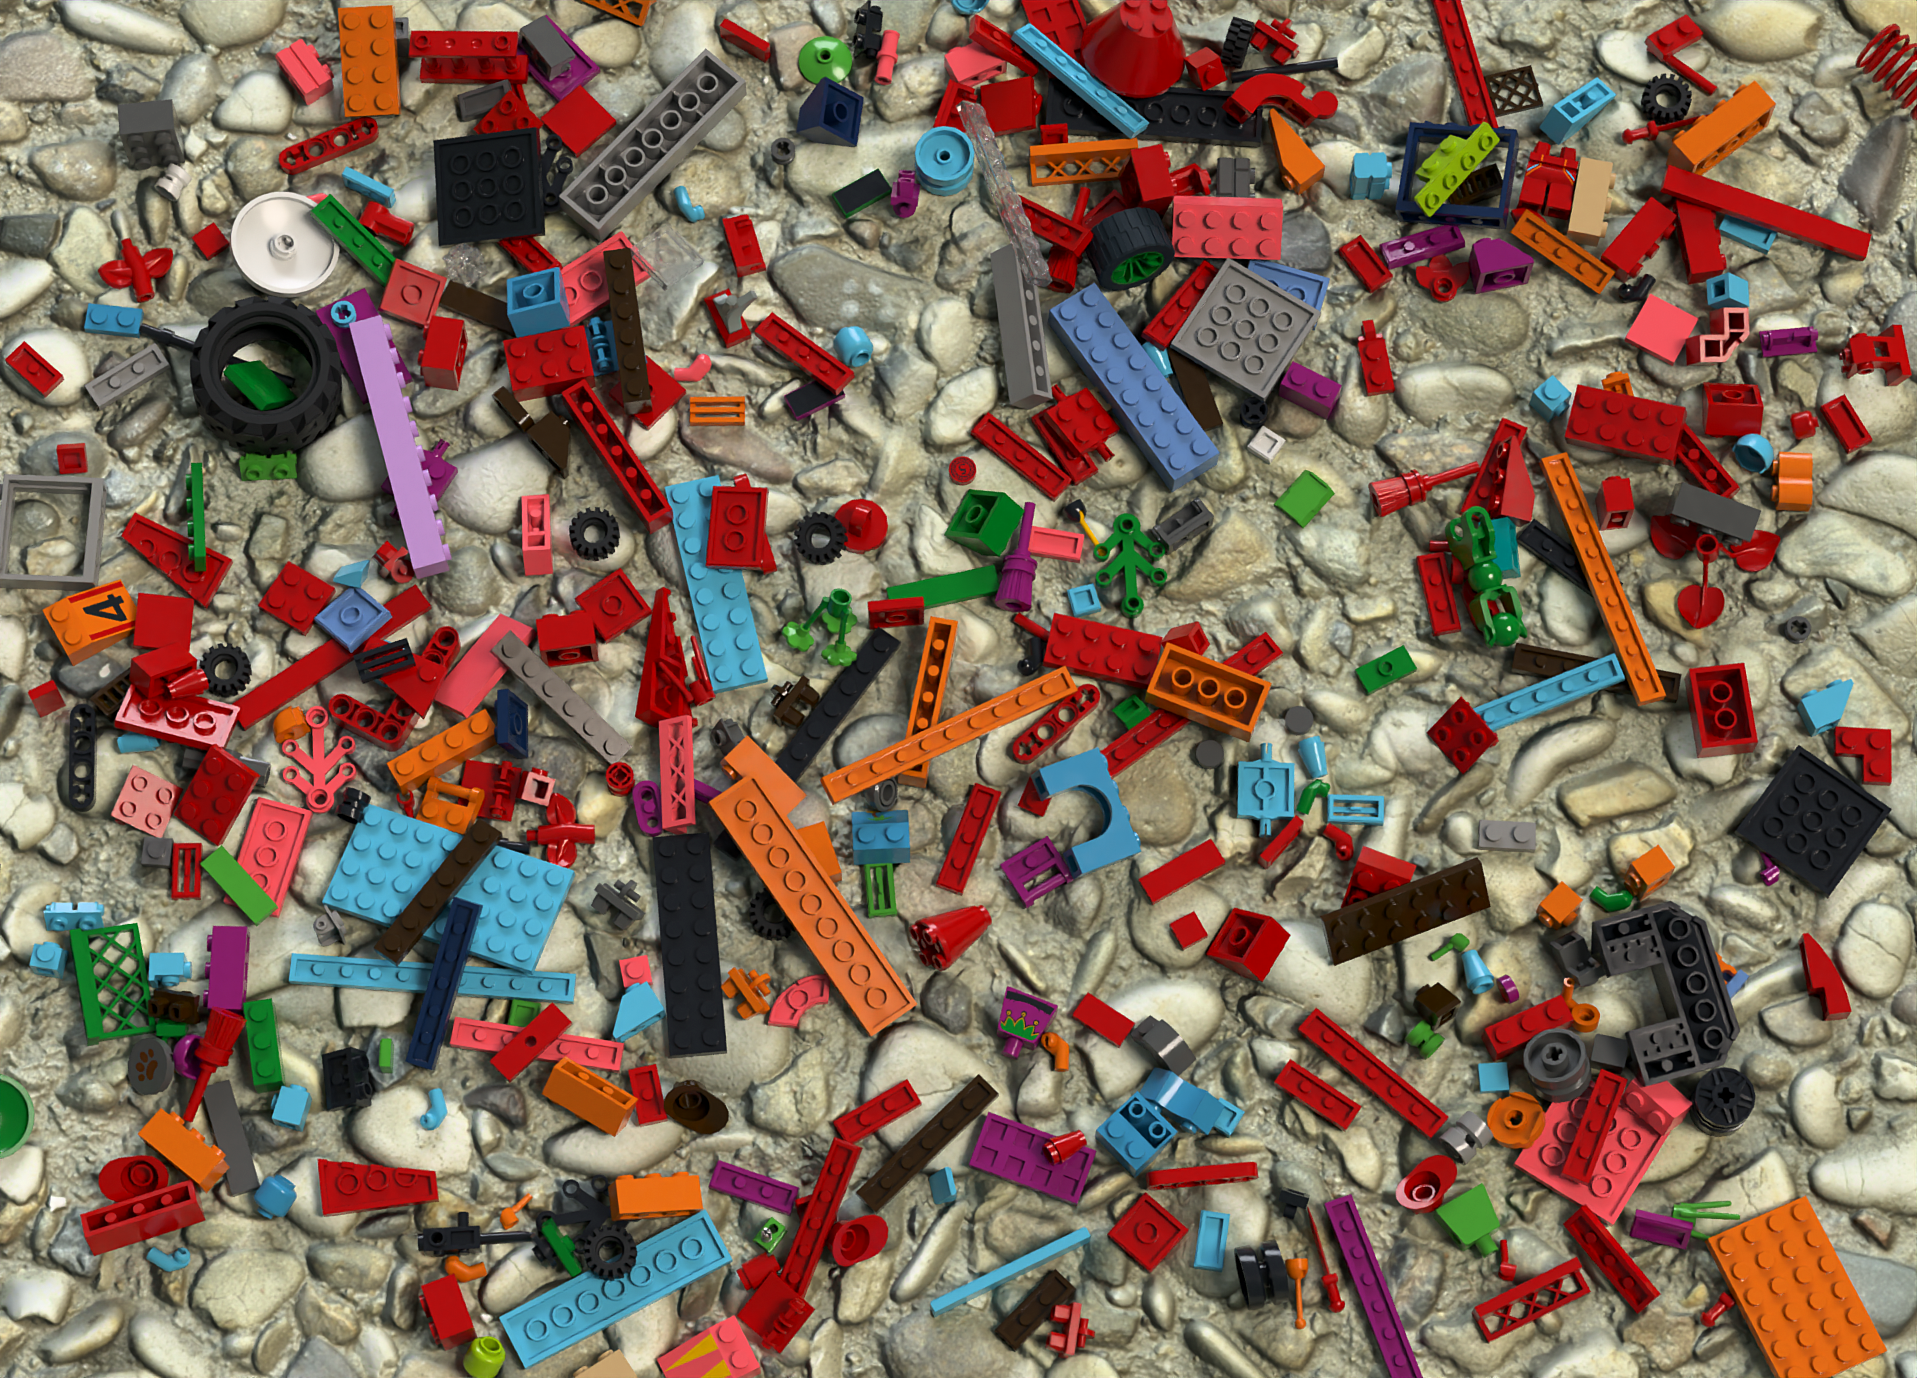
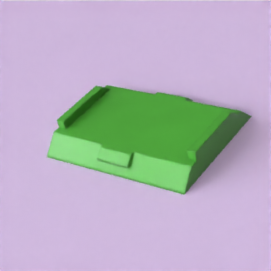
M1304 470L1273 505L1304 528L1335 493L1327 483L1313 472Z

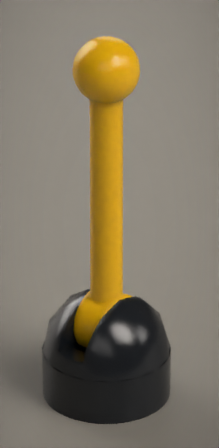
M1078 499L1067 505L1062 510L1066 518L1073 523H1080L1094 546L1099 544L1084 520L1087 510L1082 500ZM1103 549L1097 550L1099 552V556L1106 555V552Z

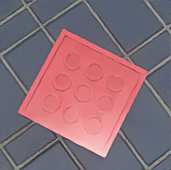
M1590 1081L1589 1087L1579 1097L1567 1102H1552L1545 1113L1546 1121L1542 1134L1534 1141L1532 1147L1522 1150L1513 1166L1581 1208L1586 1204L1599 1220L1612 1227L1670 1132L1662 1136L1620 1100L1588 1186L1561 1176L1562 1169L1595 1085V1082Z

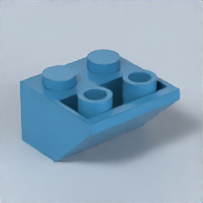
M1137 1091L1096 1129L1095 1138L1136 1178L1157 1158L1178 1131Z

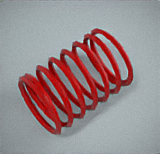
M1890 24L1881 30L1861 51L1855 62L1856 68L1864 67L1863 74H1868L1883 61L1896 43L1905 39L1902 48L1887 60L1873 76L1872 82L1877 83L1892 70L1905 52L1915 48L1911 57L1885 81L1882 86V92L1892 88L1906 73L1912 63L1917 60V43L1909 44L1910 36L1908 34L1900 35V27L1897 24ZM1889 34L1887 38L1882 42V44L1870 56H1868L1865 60L1862 61L1867 52L1879 40H1881L1883 37ZM1917 69L1895 89L1891 95V101L1901 97L1916 81ZM1917 86L1900 104L1901 109H1906L1917 99ZM1917 104L1910 112L1912 120H1917Z

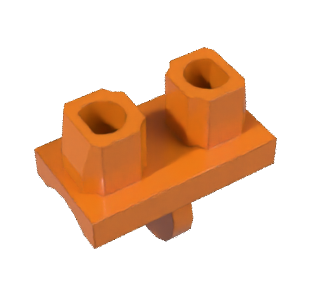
M736 967L727 972L730 977L722 984L721 988L731 999L741 992L745 996L746 1000L736 1007L743 1019L749 1020L758 1014H767L772 1010L763 998V996L766 997L771 993L766 986L771 980L768 973L759 976L754 969L747 975L743 969L737 970Z

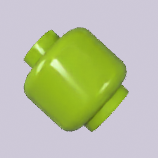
M491 1336L478 1337L471 1342L465 1353L463 1365L473 1378H494L505 1361L506 1353L502 1344L496 1338Z

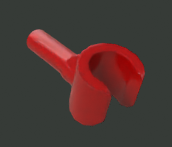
M408 790L410 795L408 801H401L399 793H397L399 807L405 811L408 817L414 818L413 807L415 799L412 791Z
M1500 1240L1501 1263L1498 1276L1503 1280L1513 1281L1517 1265L1508 1263L1507 1240Z

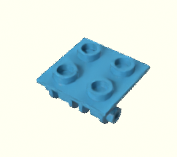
M599 317L591 318L588 326L584 328L594 377L619 371L612 320L603 322Z

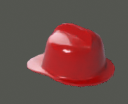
M153 1156L121 1157L111 1160L103 1166L99 1173L98 1184L101 1192L108 1199L121 1202L167 1187L169 1175L164 1164Z
M1434 1155L1426 1158L1398 1184L1395 1191L1397 1201L1401 1206L1411 1209L1416 1215L1435 1211L1441 1206L1444 1194L1456 1180V1164L1445 1155Z
M874 1214L865 1215L853 1220L838 1221L832 1226L825 1245L833 1254V1258L838 1265L844 1267L851 1266L877 1255L884 1248L888 1239L887 1223L882 1217Z

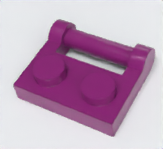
M1048 836L1000 864V869L1026 909L1034 905L1033 901L1064 882L1068 884L1075 880L1071 875L1069 867ZM1056 866L1059 871L1058 874L1030 891L1026 890L1025 884Z

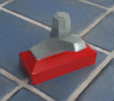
M728 288L704 299L706 308L727 349L752 338L742 314L758 298L755 291H750L737 298L731 294Z

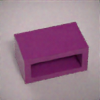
M1293 361L1280 384L1278 396L1327 420L1340 397L1342 385Z

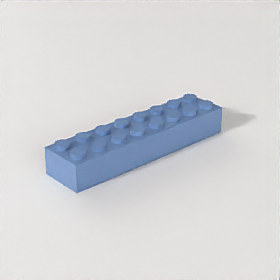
M1095 282L1049 310V326L1093 386L1099 389L1100 395L1107 404H1110L1112 412L1171 492H1174L1217 465L1220 452Z

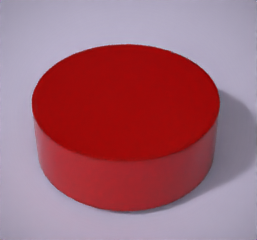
M1329 91L1317 92L1312 98L1315 106L1321 110L1317 118L1329 119L1333 117L1338 107L1336 96Z

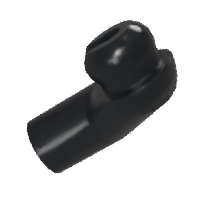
M1644 274L1637 286L1627 285L1626 283L1620 285L1618 288L1619 298L1624 302L1644 300L1655 284L1656 279L1650 274Z
M1033 637L1027 640L1029 655L1023 661L1019 660L1017 664L1018 671L1024 676L1033 675L1043 664L1044 655L1040 637Z

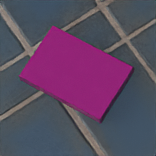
M545 15L575 53V59L569 62L571 67L567 71L556 76L550 82H548L530 58L528 73L559 103L579 85L583 87L600 73V68ZM518 44L517 55H527Z

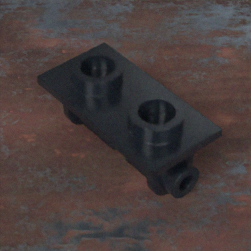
M868 0L862 7L858 8L854 16V23L857 24L856 33L852 39L855 59L862 53L866 54V57L869 59H875L877 52L880 51L881 35L873 34L872 31H881L883 12L879 6H871V0Z

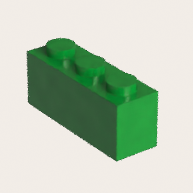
M272 998L245 1002L243 1006L245 1019L247 1020L246 1029L254 1087L258 1094L278 1091L281 1089V1086L286 1087L276 1007Z

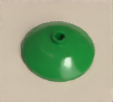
M0 1074V1159L14 1154L25 1144L32 1132L35 1116L33 1102L26 1089L15 1079Z

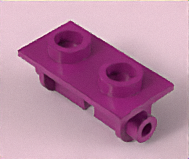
M1813 326L1759 331L1763 358L1817 352L1815 340H1818V331L1813 329Z

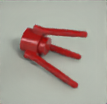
M691 636L690 640L695 654L692 657V662L699 680L689 685L690 691L685 688L663 662H659L658 665L682 692L687 703L694 701L696 707L712 701L716 698V695L709 681L696 637Z

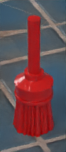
M1087 187L1080 188L1071 221L1081 225L1091 192ZM1053 245L1049 251L1050 257L1039 278L1040 284L1051 291L1070 294L1074 290L1078 264L1082 262V254L1085 250L1077 257Z
M1475 461L1432 476L1427 474L1421 475L1416 469H1413L1408 473H1400L1399 477L1370 482L1368 485L1370 498L1378 516L1384 517L1407 505L1413 506L1415 503L1425 502L1427 492L1432 491V487L1480 472L1478 462Z
M212 1006L204 1038L199 1039L198 1049L194 1052L201 1061L199 1064L201 1071L182 1118L184 1120L194 1121L211 1074L216 1073L218 1067L229 1065L230 1055L234 1052L232 1047L247 1021L243 1016L224 1008Z

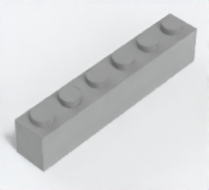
M1013 242L990 253L1010 405L1030 410L1053 399L1033 250L1032 247Z

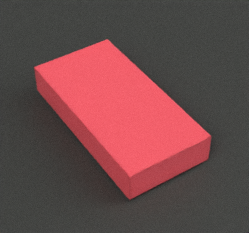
M1032 526L1028 551L1033 556L1080 563L1085 534Z

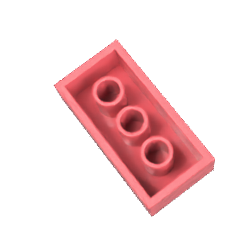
M1174 196L1171 243L1175 251L1174 257L1280 260L1283 220L1282 199Z

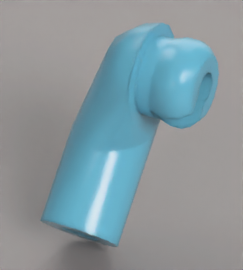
M676 187L674 195L677 205L686 218L693 223H697V220H703L705 218L703 207L701 205L693 207L686 187Z
M153 1247L146 1259L164 1271L172 1272L185 1268L189 1264L190 1252L188 1249L181 1247L178 1248V1251L166 1255Z

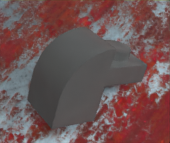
M1571 931L1549 942L1555 961L1563 976L1574 979V989L1591 986L1599 978L1606 975L1603 965L1591 957L1585 939L1575 931Z
M1150 1015L1130 1033L1137 1044L1152 1054L1160 1068L1172 1071L1177 1076L1182 1074L1197 1060L1182 1037L1163 1019L1158 1021Z

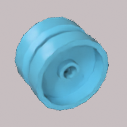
M947 126L932 128L924 133L917 142L915 150V173L918 182L925 190L941 196L957 194L967 187L972 180L974 171V149L967 135L956 128Z

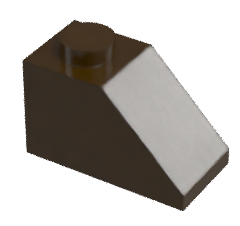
M550 411L527 431L528 441L566 479L569 476L571 426L562 415L557 417Z
M1437 982L1432 987L1427 984L1415 993L1417 997L1414 999L1413 1007L1422 1019H1425L1431 1025V1030L1434 1032L1456 1017L1461 1001Z

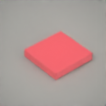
M1650 294L1624 341L1673 366L1686 343V338H1689L1699 318Z

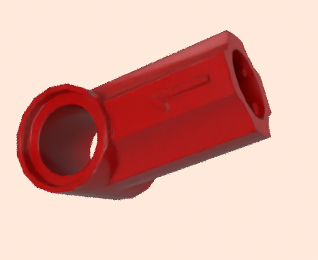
M373 201L367 203L358 220L374 237L379 235L404 247L411 240L415 228L414 223L391 214L386 207Z

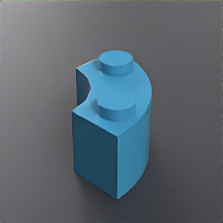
M1154 1067L1139 1092L1159 1113L1181 1124L1180 1127L1192 1135H1195L1196 1132L1208 1135L1225 1107L1208 1091L1186 1082L1172 1071Z

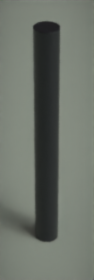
M1337 57L1232 72L1231 81L1232 83L1244 82L1256 75L1267 73L1292 75L1338 68Z

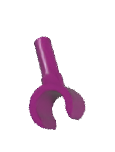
M1759 851L1766 868L1760 873V876L1767 886H1771L1779 880V869L1776 865L1772 864L1768 856Z

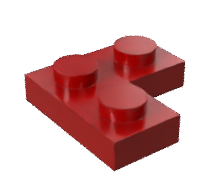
M1835 726L1834 756L1862 758V785L1890 786L1892 783L1891 729Z

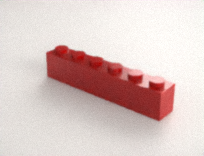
M583 379L561 392L563 405L650 535L671 523L672 519H674L673 509L587 381Z

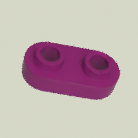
M649 780L641 781L635 785L632 792L639 828L646 836L656 837L665 831L662 829L661 792L656 783ZM646 793L652 795V798L648 801L642 799V796ZM650 820L658 822L655 827L648 826Z

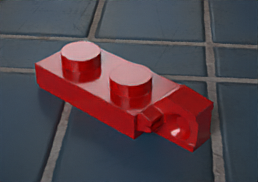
M1373 319L1362 321L1361 330L1363 336L1357 338V351L1367 397L1394 393L1395 387L1385 339H1383L1382 333L1376 334Z

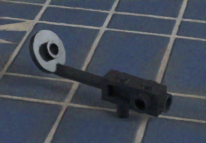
M468 1212L457 1213V1227L423 1229V1234H418V1250L424 1251L426 1256L443 1257L448 1254L466 1256L469 1253H482V1245L533 1242L535 1247L531 1250L541 1263L546 1261L552 1269L558 1266L554 1260L557 1254L545 1237L539 1239L534 1232L526 1231L482 1233L480 1226H469Z

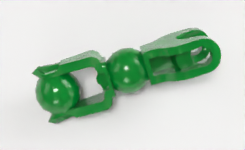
M1473 506L1467 509L1460 518H1454L1447 523L1445 535L1453 555L1460 560L1464 571L1469 570V585L1472 590L1478 593L1474 596V600L1470 602L1469 608L1478 629L1483 631L1486 646L1489 649L1494 644L1498 647H1508L1515 644L1519 636L1524 639L1527 638V630L1521 619L1523 612L1517 590L1513 586L1501 585L1503 581L1502 570L1498 564L1493 562L1497 555L1494 547L1495 531L1489 514L1484 508ZM1472 515H1476L1480 519L1478 528L1474 527L1471 520ZM1455 526L1462 528L1463 537L1455 533ZM1499 599L1505 612L1496 613L1491 617L1487 600L1494 601Z

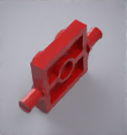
M1057 384L1052 386V397L1056 400L1057 405L1046 411L1043 416L1044 419L1076 458L1086 452L1097 450L1105 462L1110 461L1115 454L1111 452L1105 442L1116 435L1120 427L1087 387L1074 395L1066 396Z

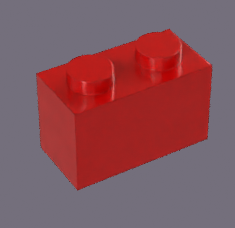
M1611 476L1601 482L1595 498L1600 531L1628 527L1635 509L1629 478L1621 479L1620 476Z
M179 642L131 658L129 681L149 699L166 693L165 684L170 683L192 668L196 670L197 659Z

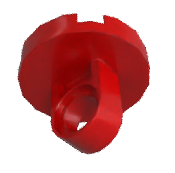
M866 499L851 500L843 504L836 512L835 518L843 524L842 526L847 531L845 535L848 537V542H844V545L847 546L846 550L848 552L864 554L866 551L876 550L885 541L888 532L887 516L883 509L873 501Z

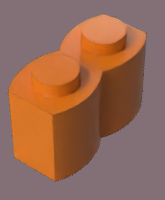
M1779 452L1776 460L1773 459L1771 476H1775L1776 485L1771 486L1770 499L1775 502L1776 510L1809 512L1813 494L1812 453Z

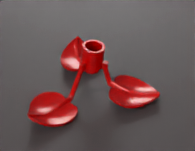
M1653 515L1651 518L1652 541L1662 556L1677 560L1685 555L1687 549L1689 551L1696 549L1698 559L1703 562L1702 587L1699 585H1689L1678 596V610L1681 616L1695 629H1702L1713 624L1720 617L1724 609L1725 599L1722 590L1717 587L1707 588L1708 565L1718 558L1719 551L1729 558H1736L1737 565L1742 570L1758 572L1769 566L1780 543L1778 535L1768 531L1754 530L1750 542L1743 543L1741 546L1737 545V547L1729 545L1733 552L1731 553L1723 547L1722 543H1718L1717 538L1711 534H1704L1698 538V533L1695 532L1697 527L1689 525V527L1685 526L1684 528L1669 522L1670 517Z

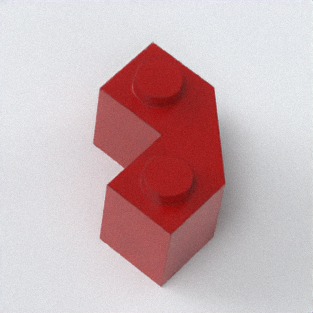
M1723 307L1710 311V335H1697L1686 338L1687 366H1713L1726 362L1738 345L1743 343L1750 335L1748 308Z

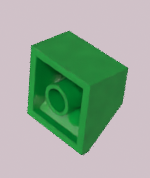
M969 489L944 536L981 555L1000 557L1006 549L1011 535L1018 527L1025 510L1005 492Z

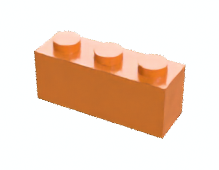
M748 735L720 762L723 766V773L732 781L736 779L739 782L753 771H756L786 816L807 796Z
M566 1056L553 1067L542 1092V1095L548 1097L554 1104L565 1107L573 1112L576 1117L587 1120L597 1126L603 1133L614 1137L627 1125L638 1101L636 1097Z
M160 1108L138 1135L146 1145L189 1180L192 1179L195 1185L207 1193L230 1168L224 1161L225 1153L214 1144L208 1147L203 1143L205 1137L196 1129L187 1130L183 1126L185 1121L172 1111L168 1114Z
M689 1172L673 1173L672 1177H662L660 1173H652L638 1179H634L633 1175L618 1176L608 1186L612 1221L694 1216L703 1209L699 1175L689 1176Z

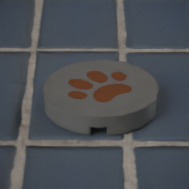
M159 1038L141 1039L130 1052L128 1076L132 1086L141 1094L156 1095L166 1090L172 1081L175 1069L174 1062L171 1061L170 1057L172 1051L164 1040Z

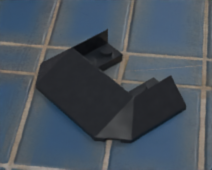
M1672 901L1592 922L1591 955L1600 954L1607 978L1651 967L1667 1021L1625 1033L1633 1061L1625 1065L1643 1087L1724 1065L1728 1057L1727 1053L1740 1032L1706 921L1696 915H1690L1680 909L1681 906Z

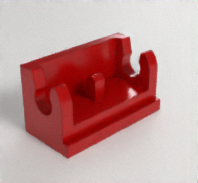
M949 79L933 128L947 126L966 133L978 96L974 94L975 89Z
M745 214L722 219L723 232L737 278L766 271V265L752 219L749 218V215Z

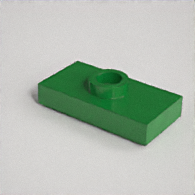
M1402 645L1355 669L1354 673L1366 694L1370 695L1416 672L1417 667L1405 646Z
M552 1218L544 1222L541 1231L570 1276L574 1277L582 1272L583 1266L573 1252L576 1247L568 1235H562Z

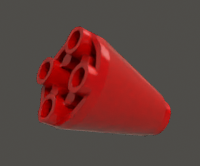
M983 905L977 907L970 906L921 918L909 927V932L921 950L919 952L921 962L926 967L932 965L939 971H945L988 929V926L992 924V919Z

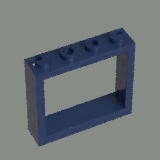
M1429 121L1424 123L1410 122L1395 209L1399 222L1506 230L1520 143L1517 129H1505V126L1492 128L1500 139L1495 147L1508 148L1499 208L1442 204L1431 217H1428L1416 202L1410 201L1420 142L1441 143L1449 135L1467 140L1480 124L1460 126L1452 122L1445 124H1433Z

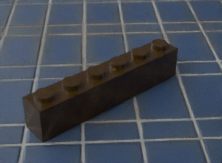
M630 248L603 251L625 415L652 412Z

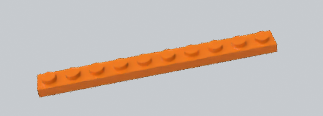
M1567 452L1541 458L1539 465L1637 705L1642 706L1664 700L1666 696Z
M1063 666L822 777L820 782L832 805L1064 699L1076 693L1078 689L1066 666Z

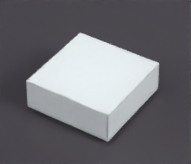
M1262 426L1248 445L1247 450L1270 465L1284 446L1286 440L1265 426Z

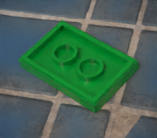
M261 360L229 365L223 371L224 375L260 411L288 406L298 399Z

